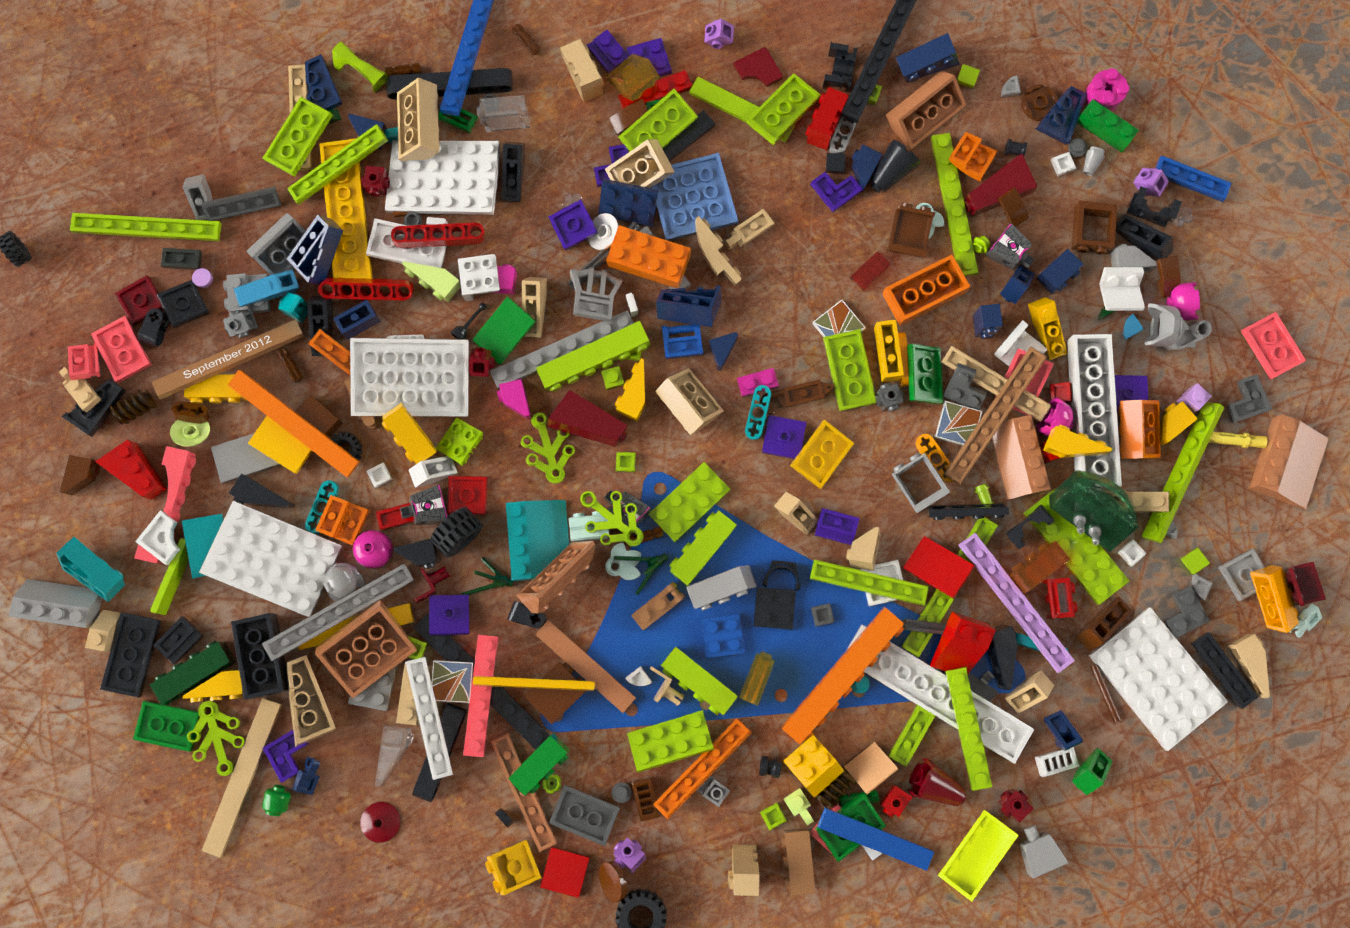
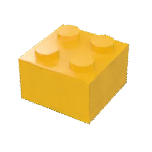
M814 735L783 761L814 798L844 772L837 760Z

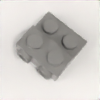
M245 273L227 275V280L223 281V287L228 298L224 299L225 309L230 313L240 310V312L251 310L252 313L271 312L270 300L240 307L234 292V288L265 278L268 275H246Z

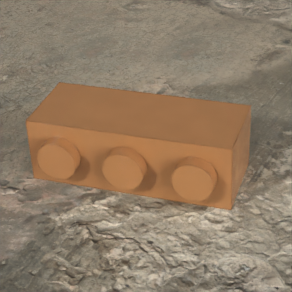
M785 830L784 836H781L782 849H786V857H783V867L788 870V877L785 878L786 890H790L791 896L815 894L809 830Z

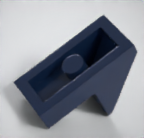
M1062 710L1044 718V723L1055 737L1057 747L1066 751L1083 743V739Z

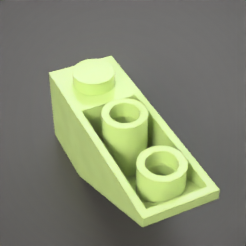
M402 262L405 267L404 272L411 278H414V276L420 280L418 283L425 289L430 288L433 290L432 294L440 301L444 299L449 302L461 288V282L446 269Z

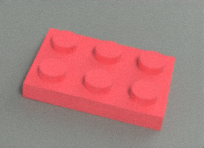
M1276 312L1241 330V333L1270 380L1306 361Z
M126 316L91 333L115 382L120 383L152 366Z
M1019 348L1016 350L1004 376L1008 379L1026 351ZM1045 360L1025 390L1039 397L1054 363ZM1016 407L1012 408L1013 410L1018 411L1024 415H1028Z

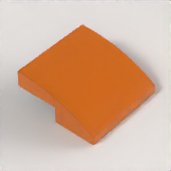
M965 132L950 155L949 161L968 176L981 182L998 151L981 144V138Z
M330 495L315 531L354 545L370 510Z

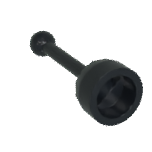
M480 303L478 310L464 326H456L450 332L451 335L457 340H464L467 336L466 328L482 310L486 309V304Z

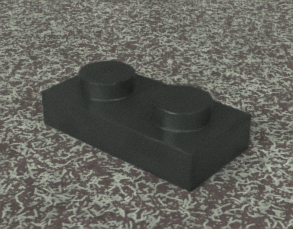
M163 248L161 266L172 269H200L202 251Z

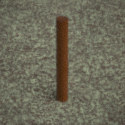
M1090 665L1113 722L1121 720L1098 665Z

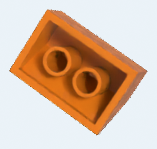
M1159 400L1120 401L1118 413L1120 416L1119 434L1121 435L1119 452L1121 459L1161 458Z

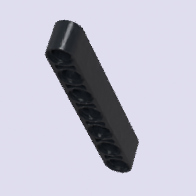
M508 68L473 70L466 95L512 91V71ZM451 71L388 76L386 78L387 97L397 100V92L417 78L436 84L438 97H444Z

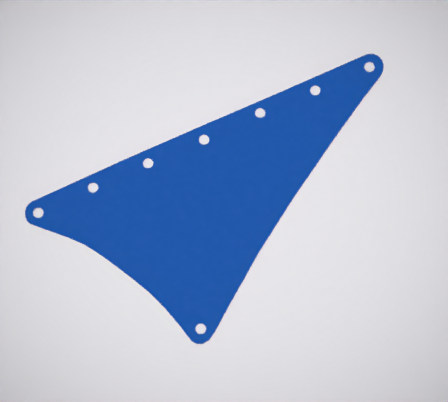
M652 472L644 480L641 502L653 510L681 482L663 472ZM657 483H664L667 489L664 494L658 495L655 493L654 486ZM715 504L676 542L663 531V536L656 539L655 537L653 540L641 543L638 546H631V550L640 552L641 557H654L665 553L668 560L663 562V565L653 573L639 595L635 593L647 576L644 575V572L649 568L646 561H639L635 566L640 572L638 578L632 580L620 578L601 626L586 652L636 697L632 703L638 708L637 714L628 716L626 712L622 713L594 688V691L584 693L566 710L561 721L551 724L542 714L541 720L548 730L558 733L655 725L703 710L699 705L700 701L693 697L695 692L690 688L687 691L677 684L679 680L675 676L671 678L670 687L684 694L682 700L674 696L681 701L680 704L677 706L664 696L659 702L653 699L665 678L652 671L650 667L652 666L663 673L662 670L664 668L661 665L675 647L738 696L724 715L719 713L717 716L710 709L703 710L706 721L793 713L846 652L860 626L867 627L884 606L901 621L904 619L917 620L920 615L894 602L869 606L865 592L809 579L813 565L812 560L766 536ZM719 510L737 526L690 585L733 568L749 565L757 587L795 591L796 580L792 573L785 569L773 571L768 577L767 587L762 585L772 560L794 562L797 566L798 580L801 586L800 590L796 591L793 630L753 626L757 587L748 590V594L743 596L729 597L730 601L725 603H712L713 607L702 611L701 608L694 609L686 588L687 586L670 573L671 567L669 565L676 557L679 559L684 554L682 549L688 542L692 544L696 539L694 534L700 527L705 528L708 524L706 520L712 512L716 514ZM649 515L637 526L642 532L659 527ZM675 582L676 588L680 593L683 592L686 597L643 631L631 615L669 584ZM671 593L666 595L669 601L674 599ZM830 603L835 622L815 627L811 607ZM740 614L745 653L706 658L701 619ZM903 630L898 637L893 636L890 642L903 649L901 646L910 631ZM933 633L918 659L930 666L942 634ZM987 651L970 671V674L978 679L988 670L994 675ZM1015 660L1011 690L999 689L995 677L990 679L987 685L997 690L998 694L1011 693L1025 680L1024 668ZM639 667H642L652 683L646 686H636L629 683L625 678ZM934 668L939 672L943 673L944 675H946L945 671ZM575 670L572 672L573 676H574L576 679H577L578 677H580L583 681H586V680H585L579 673H577ZM865 673L870 685L864 696L860 698L855 697L851 690L845 698L842 696L837 701L839 703L837 708L909 702L910 700ZM778 689H784L787 692V699L783 702H778L775 699L774 695Z

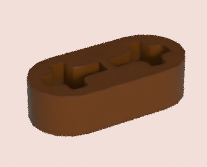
M179 401L173 404L171 408L174 418L180 421L202 424L209 419L207 407L201 404Z

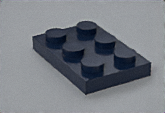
M603 179L598 216L607 213L618 220L634 221L637 224L653 226L659 190Z

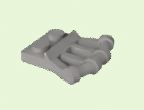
M593 267L577 271L576 269L570 270V277L576 292L573 315L610 322L614 296L624 279L616 278L608 273L607 270H594ZM581 277H587L586 291L581 289L579 282ZM593 277L600 278L599 294L591 292ZM606 280L615 285L610 295H604Z

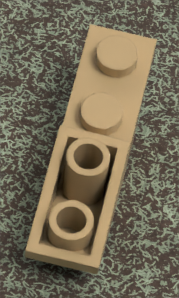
M698 216L695 220L696 235L706 262L716 276L723 272L735 286L742 280L740 271L735 266L732 268L728 263L729 258L723 252H719L723 247L721 243L723 242L722 238L717 233L713 234L709 229L711 226L705 218L701 219Z
M1089 490L1093 494V505L1098 502L1107 503L1110 507V512H1169V492Z

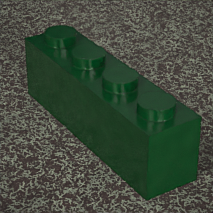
M213 641L206 645L207 649L201 653L198 651L190 655L189 660L185 663L180 662L174 665L169 673H162L155 677V682L151 683L150 687L160 704L169 705L234 664L236 660L226 643Z

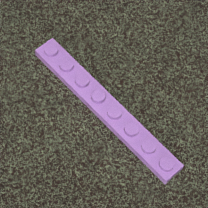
M974 533L960 543L958 546L1054 670L1060 673L1075 660L977 534Z

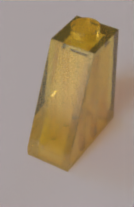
M762 651L760 654H755L738 698L757 706L759 705L775 662L771 659L772 655Z

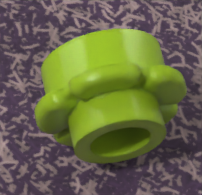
M985 236L976 237L973 242V248L978 253H987L990 248V242Z
M552 774L547 780L544 779L542 781L543 789L550 794L559 791L561 788V778L556 774Z

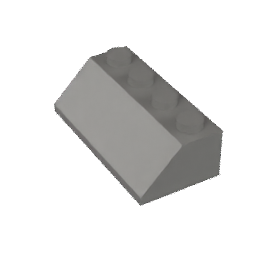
M26 579L13 596L9 617L90 628L98 618L102 597L89 588Z

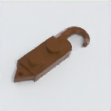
M815 380L772 391L771 399L778 398L779 403L783 407L788 408L825 399L824 396L834 388V385ZM768 393L764 394L760 400V404L766 406V402H762L763 398L767 397ZM768 410L767 414H775V411Z

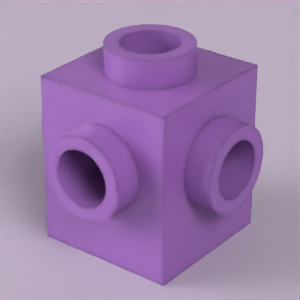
M723 19L715 20L706 25L704 42L714 49H721L733 43L734 26Z
M1142 168L1133 183L1137 190L1140 189V186L1147 188L1145 196L1160 197L1169 181L1162 170Z
M628 837L624 841L618 842L613 852L616 858L614 861L622 869L626 868L631 874L645 861L646 857L645 853L641 850L642 846L636 840L631 841Z

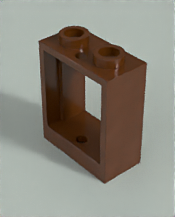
M1079 201L1074 208L1071 249L1077 250L1080 253L1090 251L1096 252L1098 255L1109 254L1115 246L1118 205ZM1084 215L1108 218L1107 242L1082 239Z

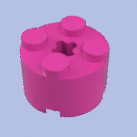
M1116 69L1103 70L1097 73L1088 85L1085 102L1088 106L1093 99L1113 112L1126 97L1129 85L1125 77Z

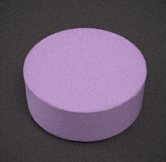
M200 268L193 273L192 280L198 287L206 288L211 285L213 276L207 269Z

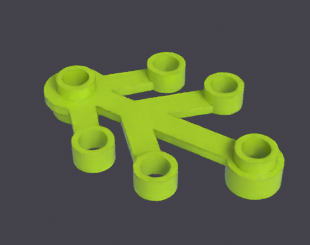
M538 412L532 417L531 423L539 430L543 447L535 443L529 435L521 439V445L547 459L548 465L539 461L536 454L531 453L527 456L526 463L545 472L547 480L557 484L564 479L565 471L563 467L569 457L574 454L575 449L572 445H566L562 450V457L556 464L554 456L563 440L569 436V433H566V436H562L558 430V436L551 446L546 429L547 416L542 412ZM537 417H542L543 422H538ZM524 439L530 440V444H525ZM565 449H571L572 453L567 454ZM529 457L535 458V462L531 463ZM552 471H557L559 476H553Z
M586 491L581 495L580 501L585 507H592L608 520L605 522H587L585 525L587 532L595 533L597 530L618 528L623 534L610 535L604 533L600 537L601 543L605 546L614 542L624 541L629 546L641 544L643 533L636 525L637 507L635 504L629 503L625 507V511L628 514V527L622 522V494L619 491H614L610 495V499L613 502L614 515L597 502L593 492ZM615 494L620 495V498L617 501L613 500V496ZM587 497H592L591 503H586ZM633 506L635 508L634 512L629 513L628 507ZM589 524L595 525L594 530H588ZM633 533L637 534V539L631 540L630 535ZM605 536L610 538L608 543L603 542Z
M205 701L198 709L200 719L194 730L187 734V739L189 742H198L201 738L200 733L206 723H208L209 731L199 749L193 752L192 757L197 762L205 760L206 752L213 741L219 761L217 772L221 776H228L233 773L235 766L231 760H227L222 739L232 743L235 748H242L245 738L235 736L219 728L216 719L226 723L229 729L238 728L240 720L220 712L215 702ZM207 707H210L212 710L209 715L205 713ZM233 719L237 722L234 727L230 725V721ZM192 733L197 734L196 740L191 739ZM238 738L242 740L240 746H237L235 743ZM198 752H201L203 754L201 759H197L196 754ZM223 764L228 766L226 772H223L221 769Z

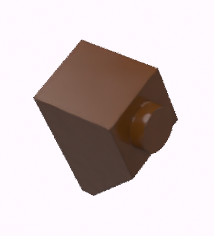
M69 455L60 493L72 496L94 482L100 471V466L95 462L96 460Z

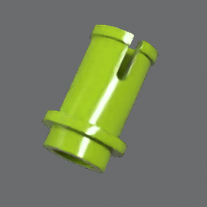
M986 483L975 487V493L978 494L981 504H993L994 502L988 490L990 487H987Z

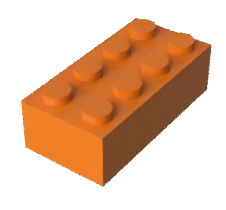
M619 225L606 261L608 267L673 288H679L691 256V248Z
M950 255L886 287L882 295L899 326H902L966 294L970 285L953 255Z

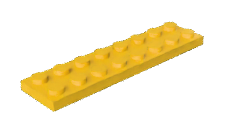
M355 139L319 143L321 164ZM360 161L324 186L327 218L333 219L343 230L332 260L333 278L373 279L371 258L366 255L369 240L363 187L361 184Z

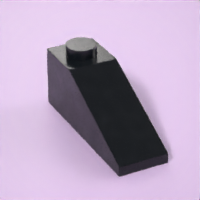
M505 142L503 144L502 200L521 201L525 143Z
M1126 214L1116 223V232L1155 261L1167 258L1174 250L1172 236Z
M312 296L307 300L310 340L319 329L332 337V299ZM311 347L312 356H323Z
M242 473L229 494L234 496L233 500L242 505L246 503L252 506L294 508L295 506Z
M999 625L994 627L996 631L987 652L997 687L999 689L1011 690L1017 653V636L1012 626Z

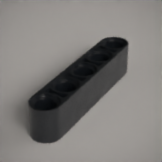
M447 703L440 719L449 758L467 713V709L451 703ZM427 756L412 796L432 802L442 778L433 780Z

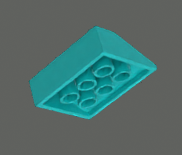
M566 500L506 503L512 581L533 580L569 545Z

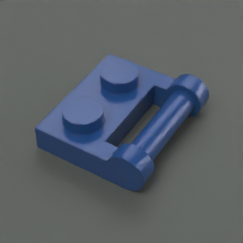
M700 325L662 326L666 359L703 355ZM695 332V336L669 339L670 334Z

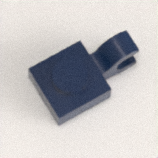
M307 757L305 771L299 770L292 790L313 795L320 777L315 774L319 768L320 761Z

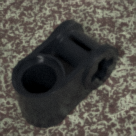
M156 308L150 309L138 332V340L159 347L170 324L166 313Z
M517 601L513 602L507 618L510 621L532 628H542L547 622V617L544 613H531L523 603ZM538 616L541 619L540 622L535 623L533 617Z

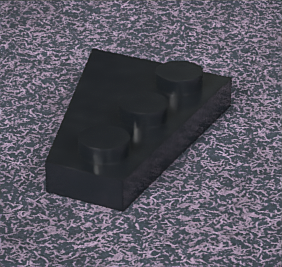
M110 379L94 390L101 400L88 412L83 411L76 404L75 409L70 413L66 412L61 417L93 437L110 414V405L115 407L117 401L126 392L124 388Z

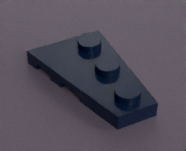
M320 54L306 61L307 100L325 110L334 109L342 105V100L324 57Z
M1073 86L1067 88L1035 129L1065 145L1070 143L1087 94Z

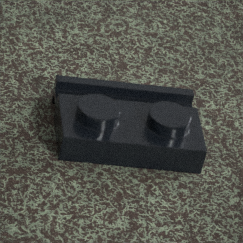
M181 616L154 646L173 665H176L204 635L184 616Z

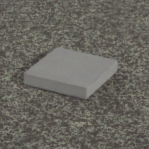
M1254 548L1220 565L1218 568L1237 600L1242 601L1256 593L1250 572L1265 568Z

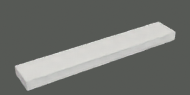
M422 657L406 661V668L432 778L435 780L453 775L426 658Z

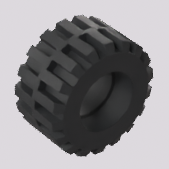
M463 507L444 519L434 530L430 540L449 558L467 547L480 533L483 524L467 507Z
M639 888L636 891H630L624 900L619 902L615 918L617 928H640L633 925L629 919L631 909L638 905L648 907L653 913L652 923L643 928L665 927L666 907L661 897L657 896V893H652L649 889L641 890Z

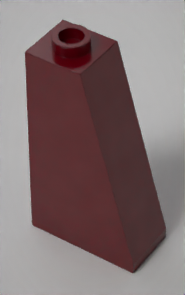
M1023 154L1018 155L967 195L964 200L965 209L967 212H970L972 217L1001 206L998 198L1011 188H1016L1021 198L1033 194L1037 184Z
M571 390L566 393L548 418V427L613 447H616L619 442L623 443L628 435L625 423Z

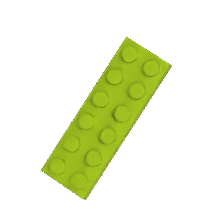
M1055 489L1023 513L1027 517L1039 505H1042L1054 518L1055 521L1050 525L1046 522H1040L1039 524L1034 521L1030 522L1097 605H1100L1129 582L1128 578L1100 544H1093L1089 530L1085 526L1083 534L1077 532V525L1074 524L1076 514Z

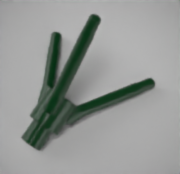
M663 553L660 556L656 555L654 557L614 556V560L647 562L649 568L644 572V575L647 576L635 593L639 595L653 573L663 565V562L668 560V557Z
M482 557L481 561L495 576L476 570L474 574L491 579L493 583L463 592L461 595H471L499 586L512 587L514 581L502 575Z

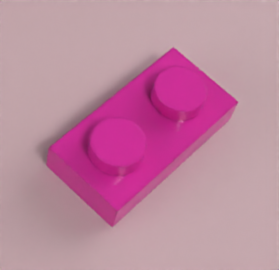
M774 368L737 378L742 397L754 394V390L760 385H765L770 389L779 386Z

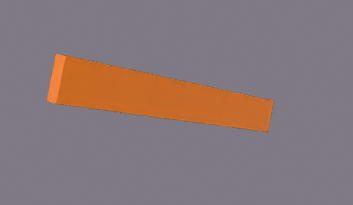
M238 370L229 382V387L344 476L350 477L360 463L355 457L242 370Z

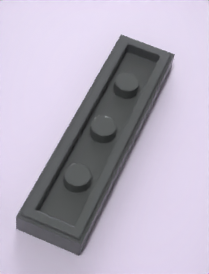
M273 186L202 202L201 206L207 221H214L281 206V200L276 187Z

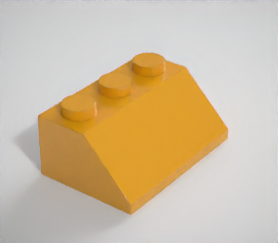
M1271 565L1250 572L1267 628L1286 633L1290 632L1299 622L1297 619V609L1293 606L1291 599L1292 592L1286 583L1285 571L1281 566Z

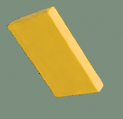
M268 416L265 417L248 442L249 445L295 474L299 472L312 453L311 449Z
M823 420L790 466L816 487L822 489L854 445V442L826 420Z

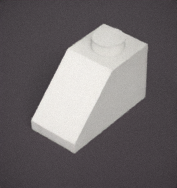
M448 456L420 461L409 469L415 487L430 485L458 473L453 459Z

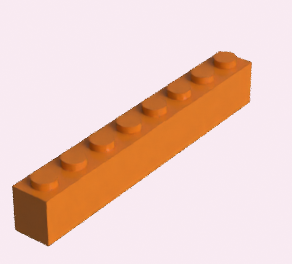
M884 606L785 721L782 729L799 744L809 739L813 735L812 730L816 726L819 728L825 722L826 718L824 716L829 711L832 713L838 707L839 703L837 701L842 696L845 698L851 692L852 688L850 686L855 681L858 683L865 675L863 671L867 666L871 668L878 660L876 656L880 651L884 653L891 645L889 641L892 637H898L904 630L902 627L904 623Z

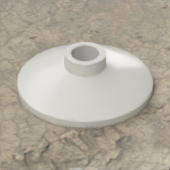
M604 213L593 220L598 234L588 239L590 245L597 250H605L612 245L618 228L616 218L611 214Z

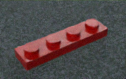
M686 70L620 94L618 99L622 109L643 99L646 105V102L662 99L673 89L679 94L691 90L692 84Z

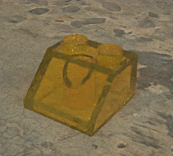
M631 54L610 72L606 78L624 98L633 101L640 98L647 88L654 86L660 76L649 59Z

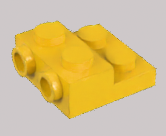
M527 840L487 856L488 861L485 862L489 874L493 873L495 881L492 883L496 893L500 892L501 895H506L541 878Z

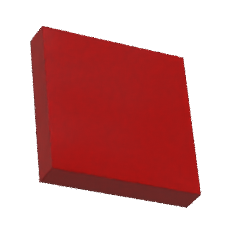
M449 476L447 514L450 515L460 508L467 507L474 515H486L488 477Z
M551 846L540 888L579 898L590 857Z

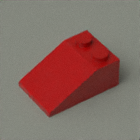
M952 611L930 666L943 671L966 667L967 674H969L989 648L996 630L986 622Z

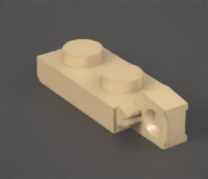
M762 209L735 227L730 233L732 237L726 240L725 245L729 250L737 245L739 247L745 246L773 227L775 223L767 212Z
M66 367L59 371L65 379L63 382L64 387L83 411L88 412L101 400L86 379L71 380L69 370Z

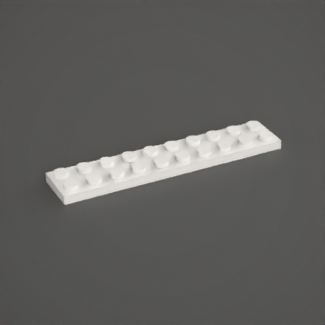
M860 626L848 648L865 630V626ZM893 643L884 653L880 651L876 656L878 660L871 668L867 666L863 671L958 729L947 677L943 673ZM972 692L983 745L1015 764L1034 729Z

